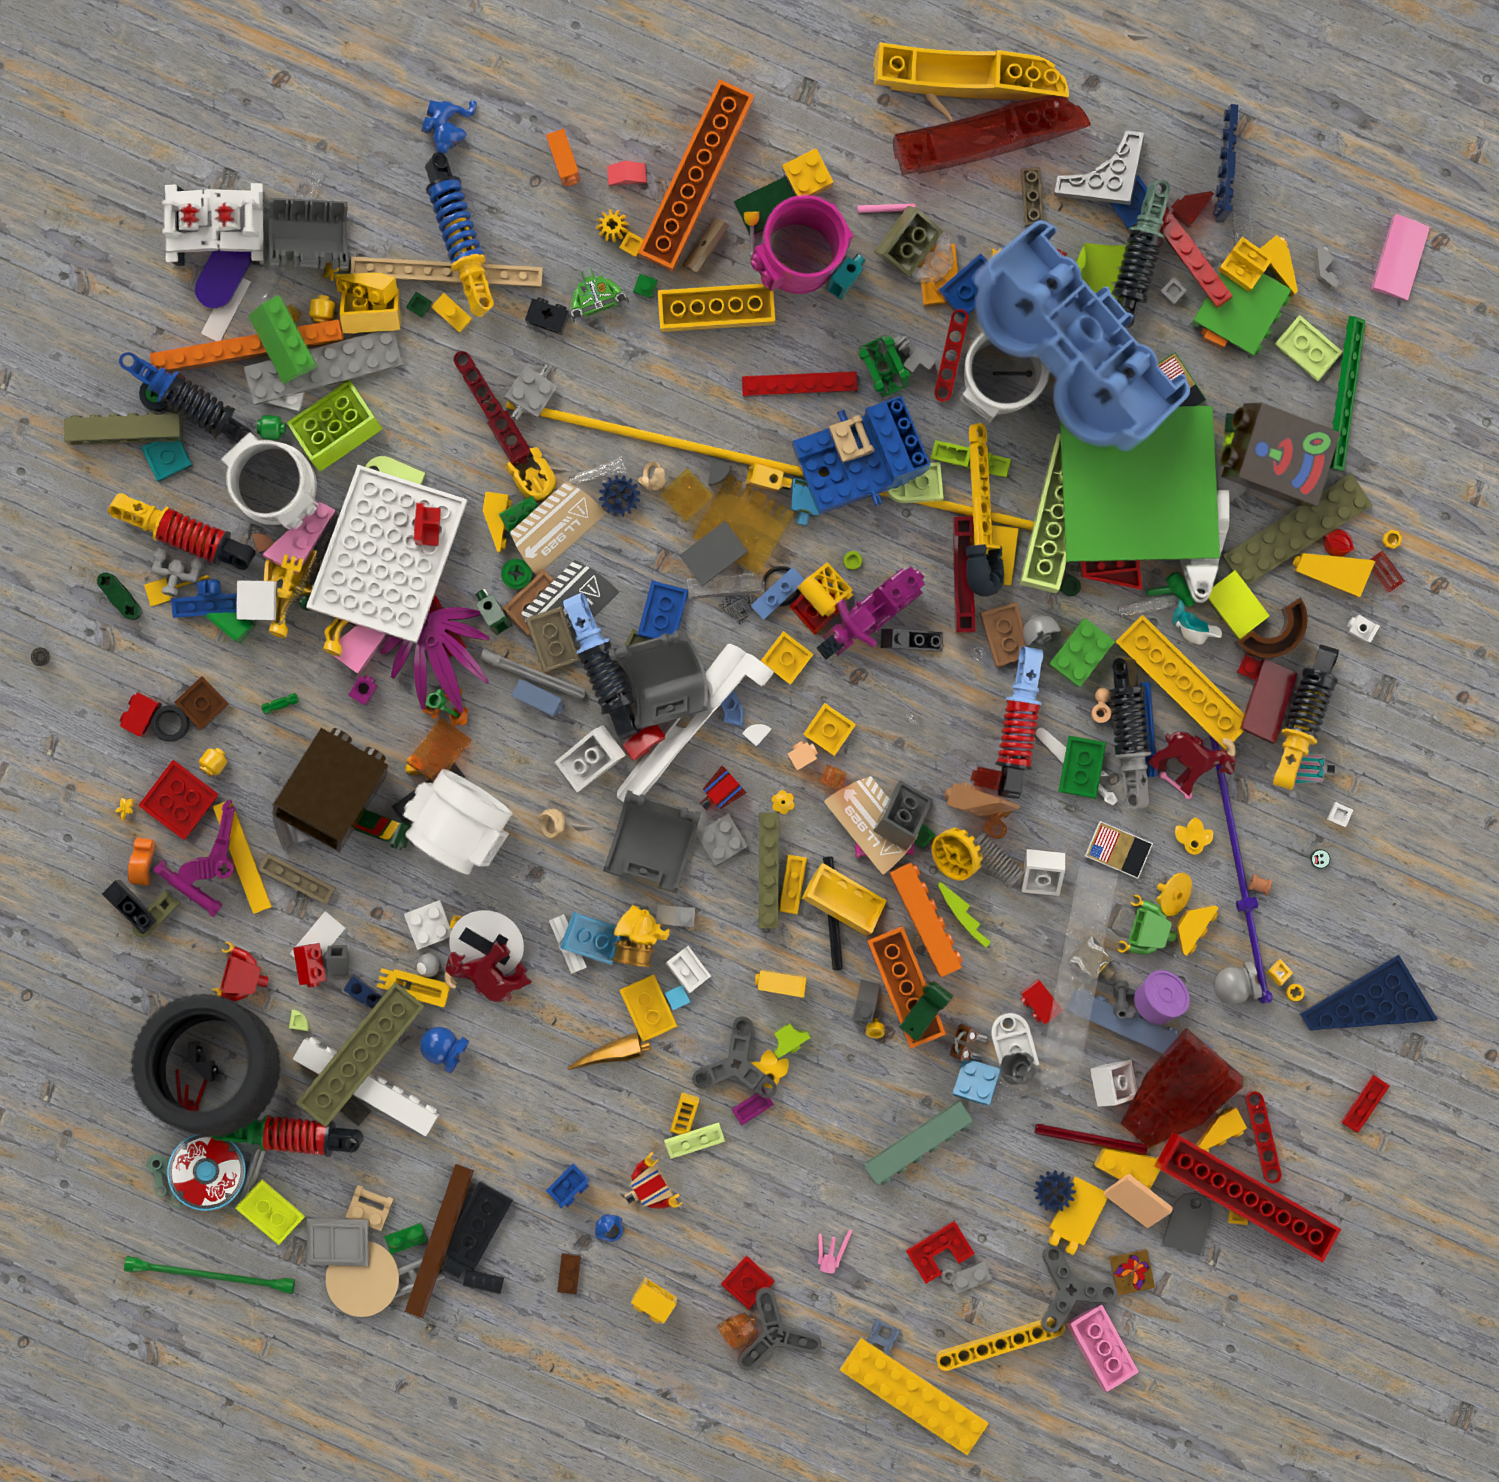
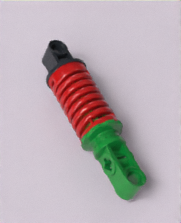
M265 1115L263 1120L254 1119V1122L246 1125L247 1127L239 1129L237 1132L212 1137L215 1140L233 1141L236 1143L245 1142L249 1145L260 1144L261 1151H272L275 1149L279 1152L290 1151L291 1153L297 1152L301 1154L304 1152L305 1154H320L325 1157H331L333 1151L354 1153L359 1149L364 1140V1135L360 1130L336 1128L334 1120L325 1127L320 1122H317V1120L310 1122L309 1119L303 1121L301 1118L296 1120L295 1118L283 1117L281 1119L279 1116L272 1117L271 1115ZM350 1139H354L356 1143L351 1142Z

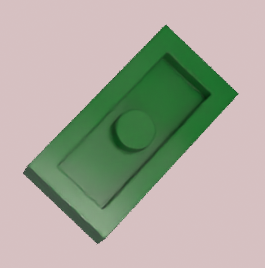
M422 1223L384 1236L390 1254L428 1241Z

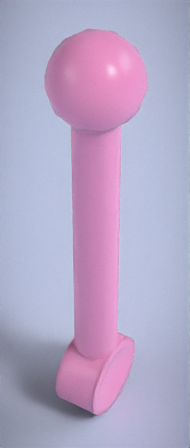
M1161 771L1159 773L1160 778L1166 779L1181 791L1186 799L1192 798V793L1190 796L1180 789L1181 787L1167 776L1166 772Z

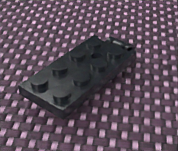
M480 1181L455 1225L446 1251L449 1257L442 1270L458 1279L466 1265L475 1270L514 1199ZM467 1237L472 1238L471 1244L465 1242Z

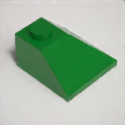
M237 612L207 613L206 615L210 621L231 639L242 643L256 627L252 623L254 620L237 619Z

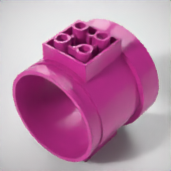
M795 196L783 201L772 211L764 229L763 243L754 248L750 263L754 271H758L761 275L760 279L764 287H768L770 291L779 288L793 294L810 293L819 289L828 281L832 272L841 263L854 235L834 203L831 204L815 196ZM790 225L811 227L818 231L828 242L832 253V263L826 269L814 274L794 272L783 266L775 258L770 246V237L779 229Z

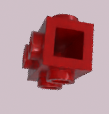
M320 943L293 947L299 985L307 984V988L319 986V982L326 981Z

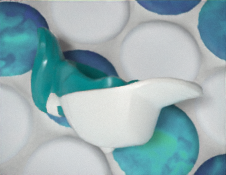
M1178 601V607L1174 611L1172 623L1181 629L1182 635L1187 641L1201 645L1208 637H1222L1220 628L1208 625L1206 621H1201L1196 615L1185 612L1183 601Z

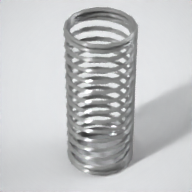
M983 831L973 842L975 845H979L984 841L980 848L987 844L980 852L983 853L989 848L982 856V859L992 850L993 852L982 864L997 852L985 866L988 867L1000 855L996 862L988 869L991 870L1004 857L992 873L1007 861L995 876L1010 864L998 877L1000 879L1013 867L1001 880L1003 882L1015 871L1004 883L1007 888H1010L1023 875L1024 870L1020 869L1017 863L1013 864L1014 860L1010 861L1011 857L1007 858V854H1004V851H1001V848H998V845H995L992 839L988 840L989 836L985 837L986 833Z

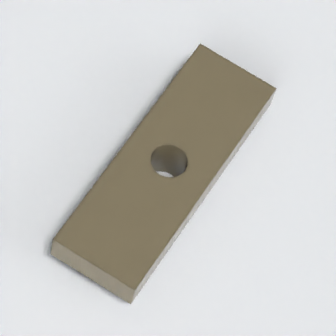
M1040 167L1021 168L1024 227H1027L1038 220L1044 221ZM1034 194L1036 198L1031 199L1029 195Z
M714 218L683 263V266L696 273L702 269L707 257L714 252L718 241L725 236L729 225L724 221Z

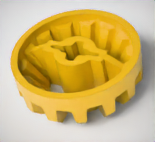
M955 827L946 829L934 839L932 843V856L936 866L944 875L953 880L961 881L968 879L980 869L982 853L978 852L981 849L980 845H975L973 842L974 836L967 837V831H960L959 828Z

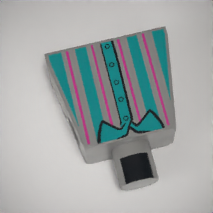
M1309 751L1307 756L1302 757L1295 784L1323 782L1324 775H1334L1335 764L1325 763V755ZM1291 758L1290 765L1292 762H1294L1293 758Z

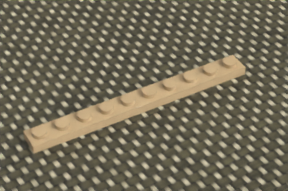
M351 257L350 274L382 273L395 277L396 280L462 283L459 280V272L451 270L450 262ZM482 264L488 285L542 288L543 267Z

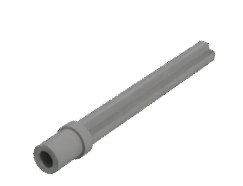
M483 649L480 660L492 664L494 667H501L579 699H583L585 696V689L506 659L498 653L495 654Z

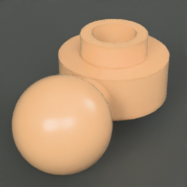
M1100 688L1095 693V699L1098 701V704L1092 708L1091 718L1096 723L1101 724L1109 720L1111 710L1106 705V702L1110 699V693L1107 689ZM1102 711L1103 717H1098L1097 712Z

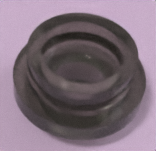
M38 647L32 651L31 661L36 666H45L50 661V653L47 649ZM42 653L44 659L40 661L38 655Z

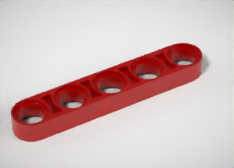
M957 309L952 313L934 391L935 398L940 402L950 399L968 323V314L963 309ZM957 312L965 314L966 319L963 323L955 321L954 316ZM953 331L960 332V341L953 342L950 339V334ZM954 350L957 353V358L954 361H949L946 358L947 351ZM944 369H950L953 372L951 379L945 380L942 378V371ZM940 388H946L949 392L948 396L944 399L938 397L937 392Z
M1250 1091L1246 1094L1245 1102L1262 1174L1268 1183L1275 1184L1281 1180L1282 1173L1265 1101L1261 1093ZM1253 1094H1257L1260 1098L1259 1103L1256 1105H1252L1249 1102V1098ZM1257 1113H1262L1264 1116V1121L1260 1124L1254 1122V1116ZM1261 1132L1268 1133L1269 1138L1266 1142L1259 1141L1258 1136ZM1269 1150L1273 1153V1158L1270 1161H1265L1263 1153ZM1271 1169L1277 1171V1177L1274 1180H1270L1267 1177V1173Z

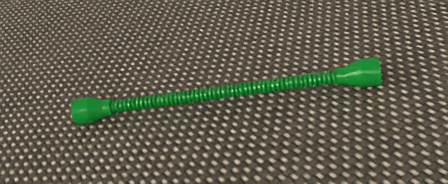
M127 1256L124 1263L125 1272L135 1273L150 1270L235 1283H250V1285L271 1287V1289H276L286 1294H293L295 1279L292 1278L267 1280L189 1268L184 1269L182 1267H167V1265L150 1264L131 1256Z

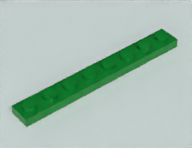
M1349 316L1346 325L1338 394L1335 401L1333 430L1340 432V436L1329 469L1344 471L1366 322V320L1356 316Z

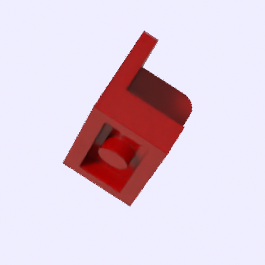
M416 503L415 545H439L440 508L425 507L424 503Z

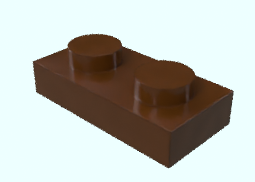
M562 1253L557 1292L577 1294L581 1255Z

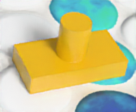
M445 293L431 306L459 333L473 320Z

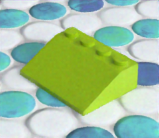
M350 380L287 422L296 439L319 472L383 429Z

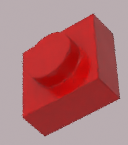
M1244 655L1237 673L1255 680L1261 661Z

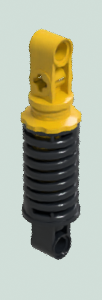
M1320 644L1313 669L1304 668L1302 670L1303 678L1299 682L1300 686L1297 688L1295 700L1290 709L1291 713H1289L1285 728L1281 732L1286 737L1285 742L1282 744V748L1285 751L1274 777L1273 785L1292 791L1302 757L1308 755L1309 745L1317 744L1318 735L1315 732H1319L1321 729L1319 726L1323 724L1324 712L1328 709L1326 705L1330 703L1329 699L1332 697L1330 691H1333L1338 683V679L1331 675V672L1337 661L1339 649ZM1291 758H1293L1294 762H1292L1291 765H1289L1288 761H1290Z

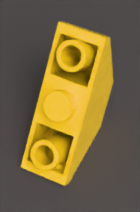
M1210 905L1185 911L1175 926L1180 951L1183 955L1187 956L1194 952L1197 947L1195 943L1199 937L1203 938L1208 930L1206 926L1218 916V912H1216L1218 910L1217 906Z

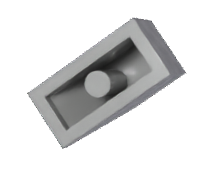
M657 904L656 924L694 927L696 907Z

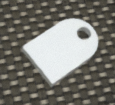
M1005 1013L996 1018L991 1027V1037L999 1066L1005 1055H1011L1016 1052L1029 1053L1034 1059L1033 1063L1040 1065L1031 1032L1025 1019L1015 1013ZM1005 1018L1013 1020L1011 1028L1006 1029L1003 1027L1002 1022Z

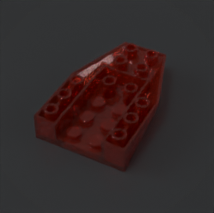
M1185 1028L1145 1074L1121 1121V1125L1149 1148L1168 1140L1172 1132L1179 1135L1206 1122L1243 1088V1075L1189 1029Z

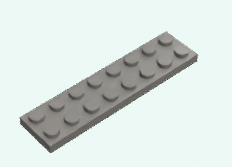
M377 331L310 349L318 367L286 384H283L271 360L246 366L244 370L254 405L403 366L394 331Z

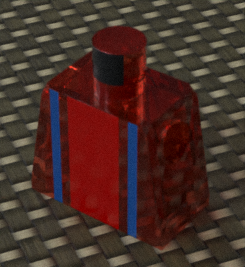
M722 765L703 788L707 796L699 803L706 811L714 804L722 809L747 792Z

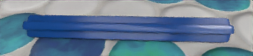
M1144 682L1140 683V686H1145V699L1141 702H1145L1146 706L1141 709L1146 710V714L1143 716L1147 717V721L1144 724H1147L1148 728L1143 731L1148 732V736L1144 739L1149 740L1151 755L1145 757V764L1148 767L1146 773L1147 777H1156L1157 770L1148 763V760L1156 754L1151 684Z

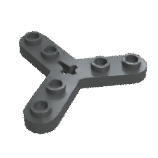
M762 1287L757 1291L756 1303L764 1330L738 1355V1365L741 1369L746 1371L754 1369L777 1346L809 1354H815L821 1349V1339L817 1334L782 1325L773 1290L768 1287ZM776 1329L778 1330V1334H784L785 1336L776 1335L775 1338H772V1334L770 1332H774V1330Z

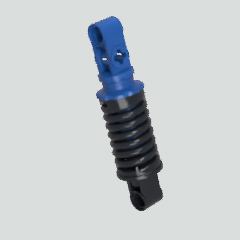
M126 352L120 356V366L133 374L138 380L149 385L148 390L158 394L157 402H167L168 408L174 406L173 410L175 412L180 411L181 416L186 415V419L192 420L195 425L199 423V428L203 429L205 427L204 430L210 433L213 438L216 439L221 433H224L239 443L241 441L239 438L241 431L253 434L251 429L232 418L235 411L234 407L232 408L229 405L223 407V401L217 402V397L215 396L210 399L211 394L209 392L204 394L205 390L203 388L198 390L197 384L191 387L192 381L187 380L185 383V377L178 371L171 375L163 367L158 370L157 367L132 352ZM127 355L134 359V363L130 367L123 363V359Z

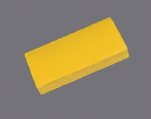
M821 863L802 897L806 902L865 936L872 934L887 901L824 863Z

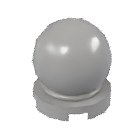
M1244 962L1242 969L1233 966L1227 967L1218 973L1214 981V991L1221 1001L1228 1004H1240L1246 1001L1249 995L1252 996L1253 1000L1262 997L1261 985H1256L1254 975L1258 974L1253 962Z

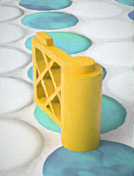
M828 562L797 587L822 616L826 614L828 617L836 610L834 606L837 605L838 601L842 599L847 601L853 596L851 593L853 589ZM825 570L830 574L831 577L826 576ZM815 578L820 579L822 584H820ZM827 582L832 583L833 588L829 587ZM838 585L841 586V588H842L844 591L839 590V589H838ZM829 593L834 594L835 600L830 596Z

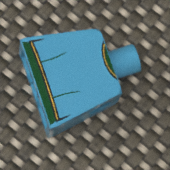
M794 478L791 511L798 513L796 524L807 526L809 516L818 517L819 513L806 481Z

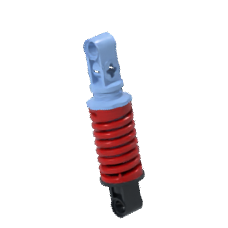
M1022 646L1019 651L1016 681L1012 686L1014 690L1013 695L1006 697L1007 707L1005 711L1007 713L1004 714L1005 721H1003L1005 728H1002L1001 731L1004 735L1000 737L1003 742L999 744V747L1003 750L998 751L999 757L997 762H995V765L1002 767L997 789L998 796L1019 799L1021 796L1024 771L1032 769V760L1029 756H1032L1033 752L1028 749L1034 748V744L1029 742L1035 741V737L1031 735L1036 734V729L1031 727H1037L1038 725L1037 722L1032 720L1039 719L1038 712L1042 702L1036 700L1037 693H1039V688L1037 687L1043 651L1042 649Z

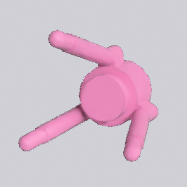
M852 1230L848 1231L837 1258L833 1256L836 1238H832L829 1255L825 1254L823 1257L822 1234L818 1235V1264L821 1265L820 1271L835 1273V1268L839 1267L840 1259Z

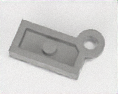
M984 1260L957 1272L952 1268H945L941 1275L943 1282L947 1284L952 1283L956 1294L992 1279ZM947 1272L952 1274L951 1279L945 1278Z

